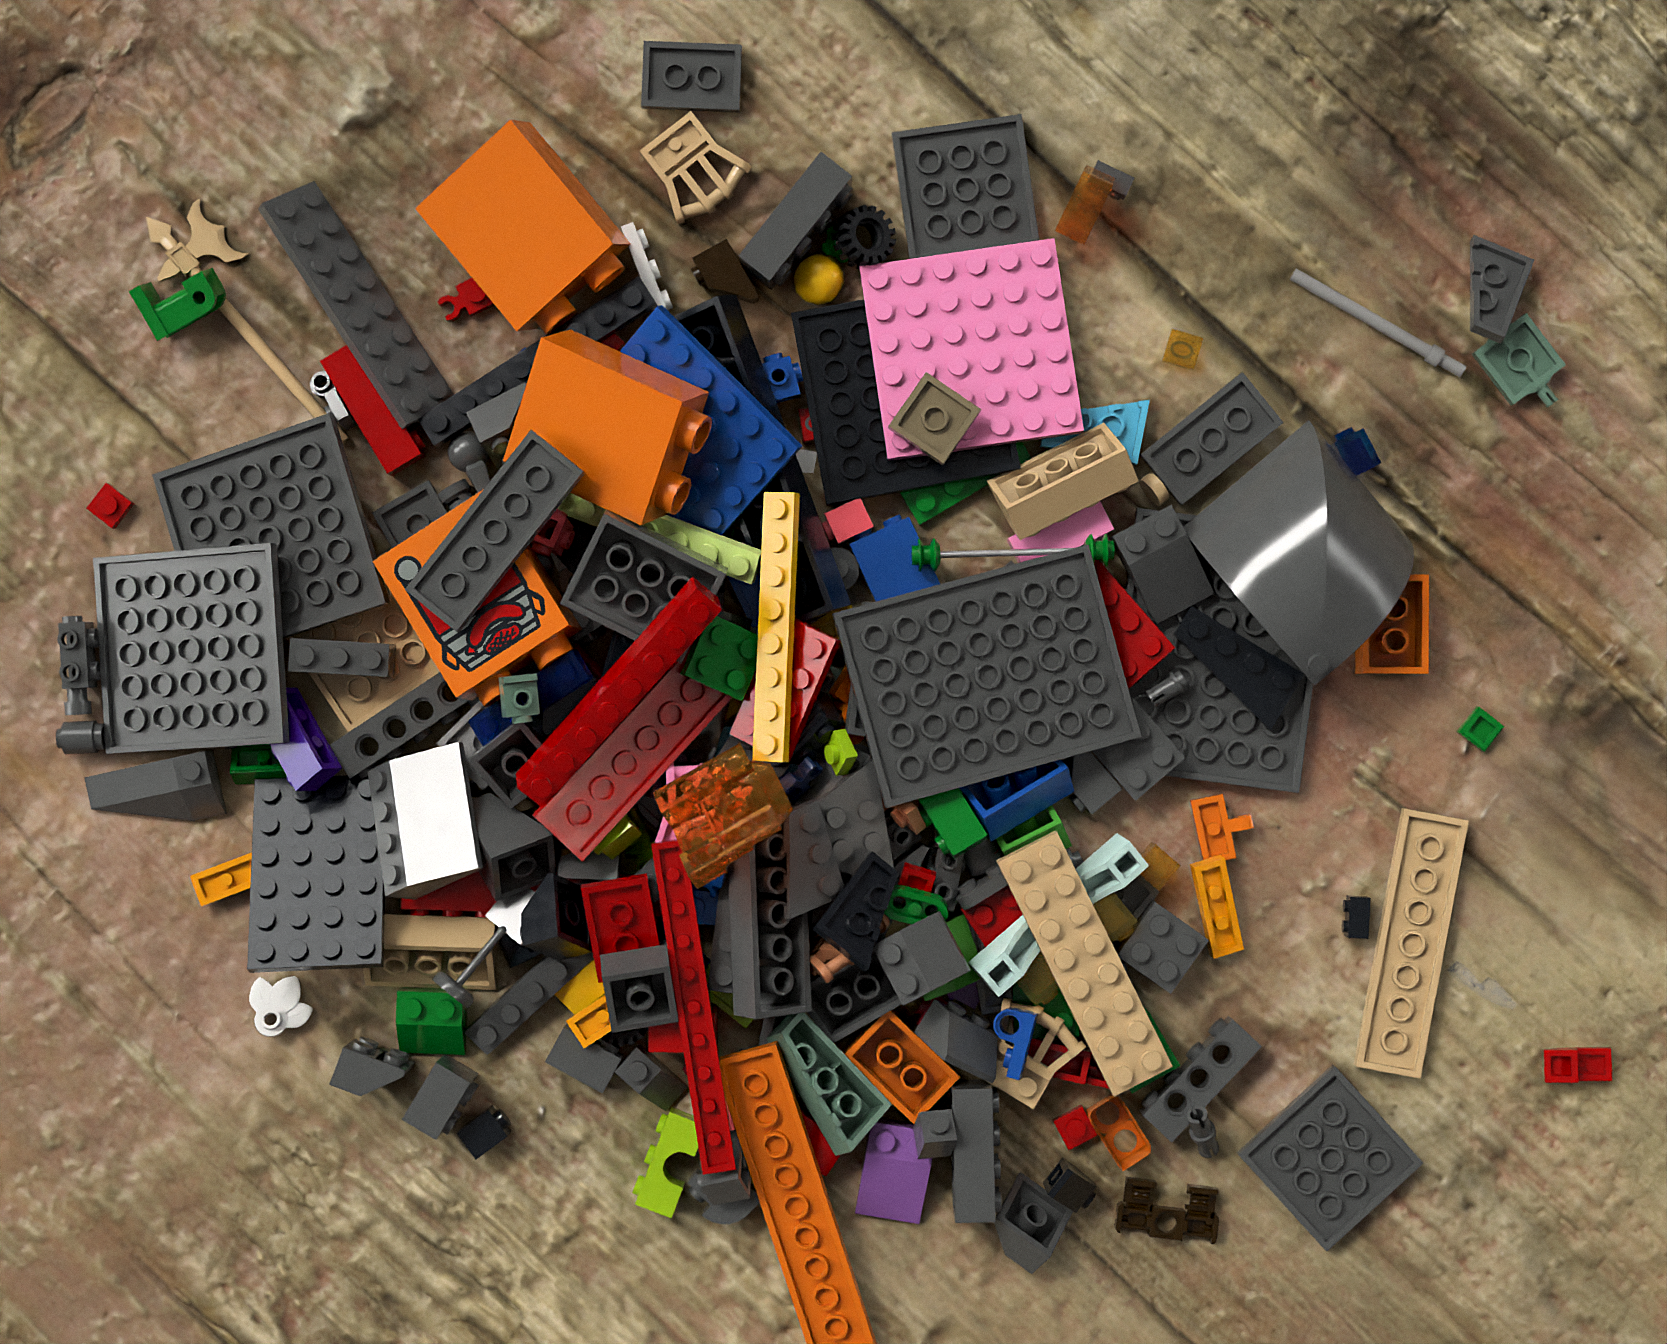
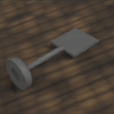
M529 888L496 901L485 915L499 927L494 935L456 981L445 972H438L432 980L469 1009L474 1002V997L463 987V984L505 933L521 946L523 945L520 937L521 913L535 892Z

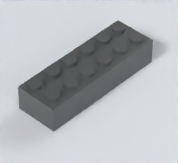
M784 809L726 814L728 861H730L728 883L733 1013L736 1016L761 1019L812 1011L808 912L792 919L784 918V906H787V888H784V875H787V854L784 853L783 812L786 811Z

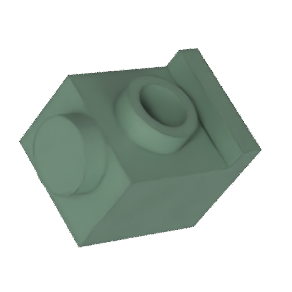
M537 673L498 677L502 718L512 717V724L532 722V715L540 714ZM520 692L527 696V702L522 706L516 702V696Z

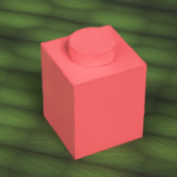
M861 498L854 499L824 513L827 521L821 523L829 541L836 539L838 545L864 531L874 528Z

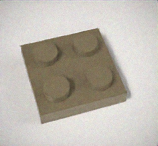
M926 372L891 421L888 429L941 465H944L981 412V409Z

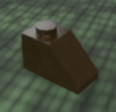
M727 239L692 257L695 267L691 268V271L699 286L706 284L711 292L721 295H737L739 300L753 304L760 301L756 290Z

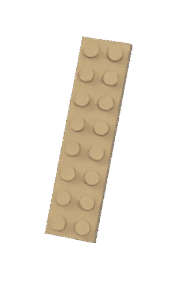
M1401 809L1354 1065L1356 1067L1421 1079L1468 820Z
M1053 831L996 860L1111 1094L1115 1097L1173 1067L1058 833Z

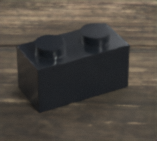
M1346 895V900H1343V912H1346L1345 920L1342 921V933H1344V936L1348 938L1369 939L1370 897Z

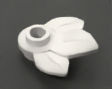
M296 976L283 978L275 983L273 987L261 977L254 982L250 991L249 1002L256 1011L254 1018L255 1027L262 1035L267 1037L278 1036L286 1028L302 1026L311 1016L313 1008L299 1002L301 987ZM270 1014H274L277 1017L276 1023L271 1026L266 1025L265 1018Z

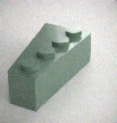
M805 1013L787 1015L766 1038L768 1043L778 1041L790 1080L835 1156L852 1152L892 1105L890 1101Z

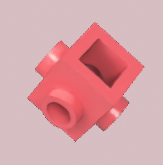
M557 509L530 543L532 545L531 550L546 557H550L551 553L561 556L564 549L568 550L575 536V532L572 531L574 526L567 519L568 514ZM551 531H553V534L549 540L547 536Z

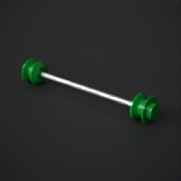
M1089 534L1084 545H1089L1093 563H1095V560H1102L1104 566L1107 567L1108 560H1114V541L1108 540L1107 534H1104L1102 540L1095 541L1092 534ZM935 538L932 539L930 545H923L921 540L918 539L917 545H911L912 565H918L919 572H921L923 565H931L933 571H936L940 566L941 558L1050 555L1073 548L940 551V545Z

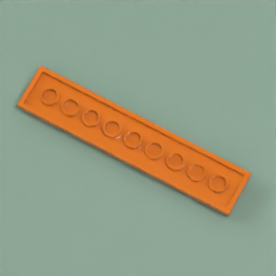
M778 1041L720 1056L726 1102L806 1344H877Z

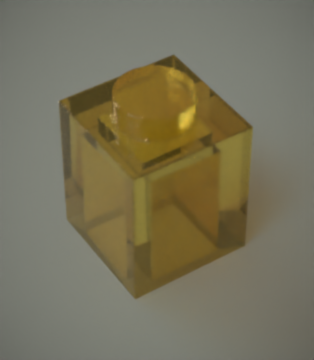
M1151 842L1140 854L1149 867L1139 875L1160 891L1181 865L1160 847Z

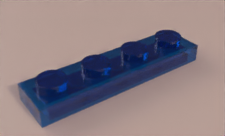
M577 649L570 650L537 673L540 714L594 678ZM523 692L516 696V702L522 706L527 702V696ZM499 699L470 719L468 723L482 746H485L512 725V717L502 718L501 701ZM540 714L532 715V719Z

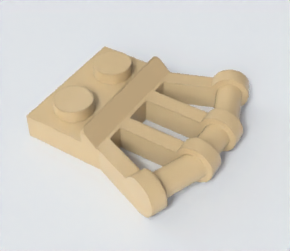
M692 111L639 151L666 186L677 225L685 223L684 219L704 213L710 215L716 210L715 206L724 199L728 201L734 196L733 192L744 173L748 174L752 168L743 159L717 145ZM709 153H713L733 165L725 181H723L705 156ZM696 163H699L717 187L707 196L687 172ZM681 177L699 202L680 207L673 181Z
M1003 998L1001 1011L1012 1007L1038 1013L1036 1023L1049 1030L1035 1056H1027L1020 1080L1006 1077L1008 1068L1003 1067L1007 1048L1013 1049L1014 1045L999 1037L997 1041L996 1079L992 1085L1034 1109L1054 1073L1087 1046L1082 1040L1078 1042L1063 1023L1064 1019L1058 1016L1055 1019L1043 1012L1044 1008L1040 1005L1031 1006L1012 1003V999ZM1006 1015L1002 1020L1003 1029L1007 1032L1010 1016L1012 1015ZM1057 1035L1068 1051L1047 1066L1041 1061Z

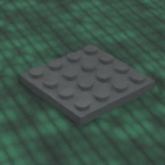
M1022 114L892 132L909 259L1039 240Z
M1331 1065L1236 1152L1326 1251L1330 1250L1423 1164L1419 1157L1334 1065Z

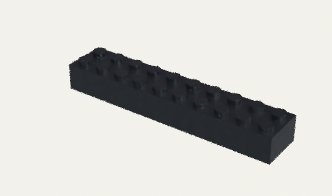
M718 295L675 315L674 317L785 427L737 295ZM795 454L743 513L738 522L746 544L761 550L764 492L800 493L795 618L806 623L851 605ZM760 563V566H759V569H758V573H757L758 576H759V579H760L761 563Z

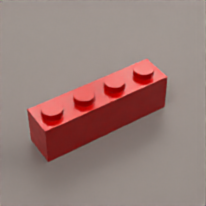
M347 345L320 360V363L387 474L394 476L426 457L422 451V448L426 445L416 429L410 431L409 427L401 429Z

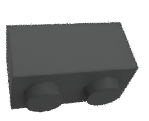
M1098 160L1087 183H1090V187L1097 191L1104 190L1108 192V195L1113 199L1120 200L1121 198L1124 200L1135 178Z

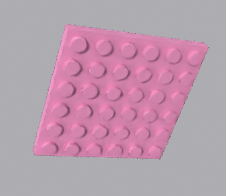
M1055 238L878 263L870 266H859L888 461L927 455L888 429L889 424L926 372L981 409V412L954 451L1084 432Z

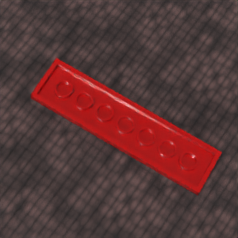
M693 643L690 645L682 663L676 661L566 784L549 801L533 813L532 816L580 861L583 862L732 699V697L680 674Z

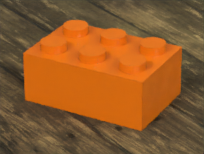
M1410 574L1405 589L1390 613L1371 636L1355 651V674H1429V575Z
M891 1010L870 1022L843 1050V1053L900 1112L915 1124L918 1113L929 1111L960 1078V1074L957 1069L941 1059L914 1033L915 1030L895 1010Z

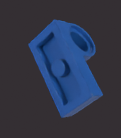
M1009 1007L998 1013L994 1019L993 1028L996 1035L1005 1041L1015 1043L1014 1048H1007L1003 1067L1008 1068L1006 1077L1016 1080L1022 1078L1038 1017L1036 1012ZM1012 1015L1017 1018L1019 1022L1017 1032L1009 1033L1003 1029L1002 1020L1004 1016Z

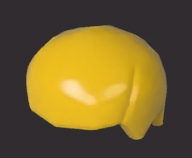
M822 253L806 257L797 266L793 277L796 293L805 302L816 305L832 301L844 284L841 264L832 256H826Z

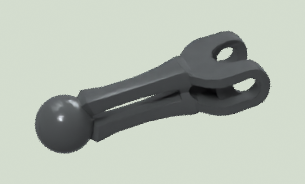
M463 431L452 438L448 446L449 460L456 469L466 472L467 477L477 493H479L490 482L486 465L489 455L480 444L474 431ZM535 552L548 575H553V567L549 557Z

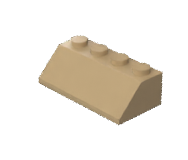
M1105 423L1020 464L1021 469L1005 472L987 480L1008 524L1019 540L1035 536L1042 529L1056 522L1065 521L1070 515L1084 508L1093 507L1100 500L1114 493L1123 492L1130 485L1138 482L1126 448Z
M385 914L384 967L363 968L365 986L441 988L432 980L438 972H445L456 981L497 931V925L486 917ZM498 943L463 984L465 989L496 990Z

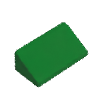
M270 744L241 745L232 748L230 775L233 782L237 785L255 784V779L286 778L287 775L279 760L272 754Z

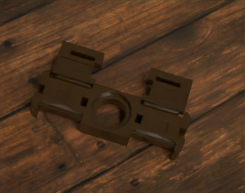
M1126 1176L1123 1202L1119 1201L1116 1206L1117 1218L1115 1219L1114 1227L1118 1233H1120L1121 1228L1146 1230L1149 1237L1182 1241L1183 1235L1209 1238L1211 1244L1216 1243L1219 1217L1214 1213L1216 1195L1219 1193L1217 1187L1187 1184L1186 1193L1190 1194L1189 1204H1185V1209H1187V1214H1185L1184 1208L1153 1205V1200H1149L1150 1189H1155L1157 1186L1155 1180ZM1164 1214H1170L1175 1217V1226L1170 1231H1162L1158 1228V1219Z

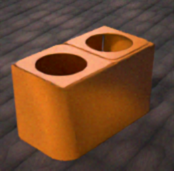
M1110 1094L1086 1109L1091 1124L1120 1170L1121 1168L1122 1171L1126 1170L1149 1155L1151 1151L1149 1141L1118 1095L1114 1097ZM1106 1102L1114 1103L1119 1109V1118L1110 1125L1101 1123L1096 1115L1097 1108ZM1127 1129L1136 1135L1137 1143L1133 1150L1121 1152L1115 1147L1114 1137L1120 1130Z

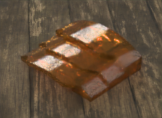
M741 743L653 792L659 809L673 829L683 852L679 856L686 873L697 889L727 873V866L754 850L753 845L782 830L781 824L793 811L789 798L772 765L764 762L750 761Z

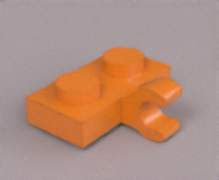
M1222 793L1190 800L1202 860L1218 855L1224 857L1225 861L1235 859L1236 853L1231 832L1254 828L1251 815L1246 814L1228 819Z

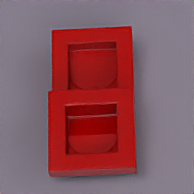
M1611 1047L1544 1049L1545 1083L1612 1081Z

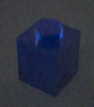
M1350 427L1334 435L1337 442L1330 446L1356 476L1381 464L1364 428L1354 432L1353 428Z

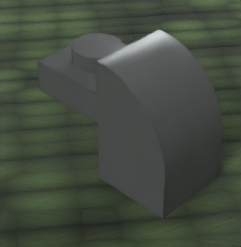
M699 1168L691 1174L687 1182L691 1186L688 1190L700 1203L704 1201L709 1203L704 1208L702 1216L717 1224L736 1223L745 1218L760 1203L752 1183L749 1199L712 1205L706 1194L701 1193L699 1189L698 1175L702 1173Z

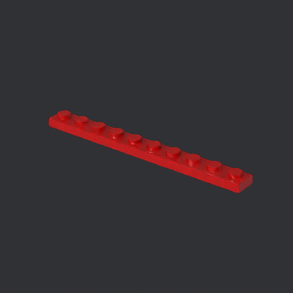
M681 838L655 842L651 846L702 1174L736 1170L686 840Z

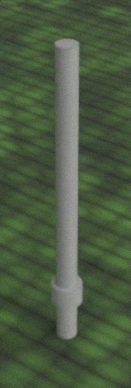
M1297 268L1290 278L1291 281L1425 357L1424 361L1434 367L1439 365L1458 377H1461L1467 366L1446 355V350L1436 344L1432 346Z

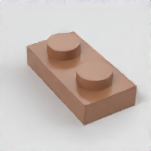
M882 798L884 812L888 809L894 821L901 828L907 826L917 835L927 827L917 806L911 801L885 808Z

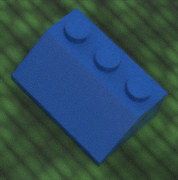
M1060 759L963 786L959 790L992 842L1073 793L1074 787L1069 769Z

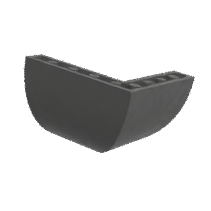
M1309 420L1184 526L1189 539L1314 685L1319 683L1353 654L1379 627L1401 596L1413 568L1414 548L1411 540Z

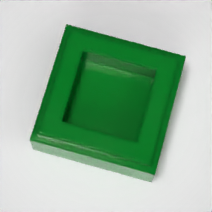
M1476 706L1456 732L1481 752H1485L1505 726L1482 708Z

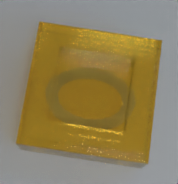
M1171 329L1162 362L1194 370L1203 338Z

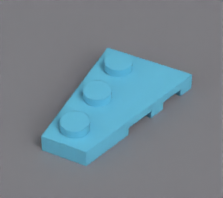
M1150 400L1089 409L1083 408L1081 409L1084 432L1105 423L1126 448L1131 463L1137 465ZM1080 434L1041 439L1040 447L1052 449Z

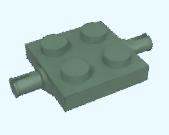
M1527 313L1523 314L1513 323H1510L1501 344L1487 339L1484 345L1472 353V356L1510 406L1517 403L1524 396L1535 392L1546 407L1551 406L1558 400L1547 386V383L1553 374L1566 364Z

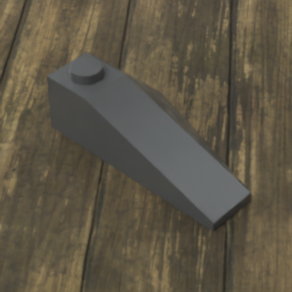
M214 750L84 777L92 810L190 821L227 814Z

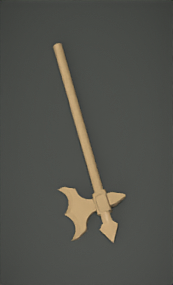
M200 199L192 204L187 215L192 235L186 246L182 242L177 243L170 235L171 225L146 217L150 241L161 243L167 250L166 255L169 258L157 278L159 282L177 278L182 273L186 278L194 276L202 271L199 268L201 264L198 259L205 256L217 257L225 263L243 260L249 254L235 251L227 244L224 235L225 226L212 224L204 218L200 209ZM226 298L224 304L219 308L221 313L314 418L327 414ZM338 426L342 443L344 444L349 437Z

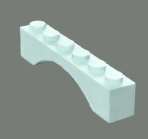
M1116 833L1080 864L1076 871L1092 904L1104 897L1125 888L1149 865L1130 841ZM1022 915L968 962L987 987L998 997L1024 976L1030 964L1040 952L1024 916Z

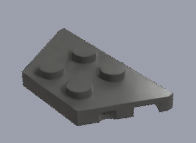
M872 758L866 759L862 762L863 765L850 776H845L837 782L834 789L825 792L816 799L819 802L839 871L852 875L872 851L894 868L880 787Z

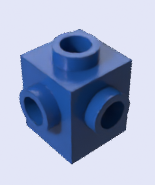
M782 353L764 357L762 365L776 403L800 398L801 393L798 382H802L803 377L799 363L792 364L790 356L783 357ZM776 374H782L785 378L781 382H776L773 380V377Z

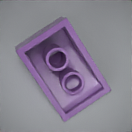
M881 1117L868 1132L855 1214L920 1224L932 1158L918 1159L913 1132L914 1124L912 1122Z

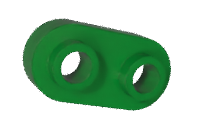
M894 885L888 908L884 913L893 920L912 925L936 913H930L925 909L929 905H934L937 907L936 912L940 911L946 922L948 905L945 899L938 894L904 885ZM903 897L905 902L903 904H896L894 898Z

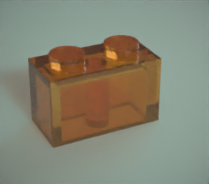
M1086 165L1055 231L1085 245L1116 178Z

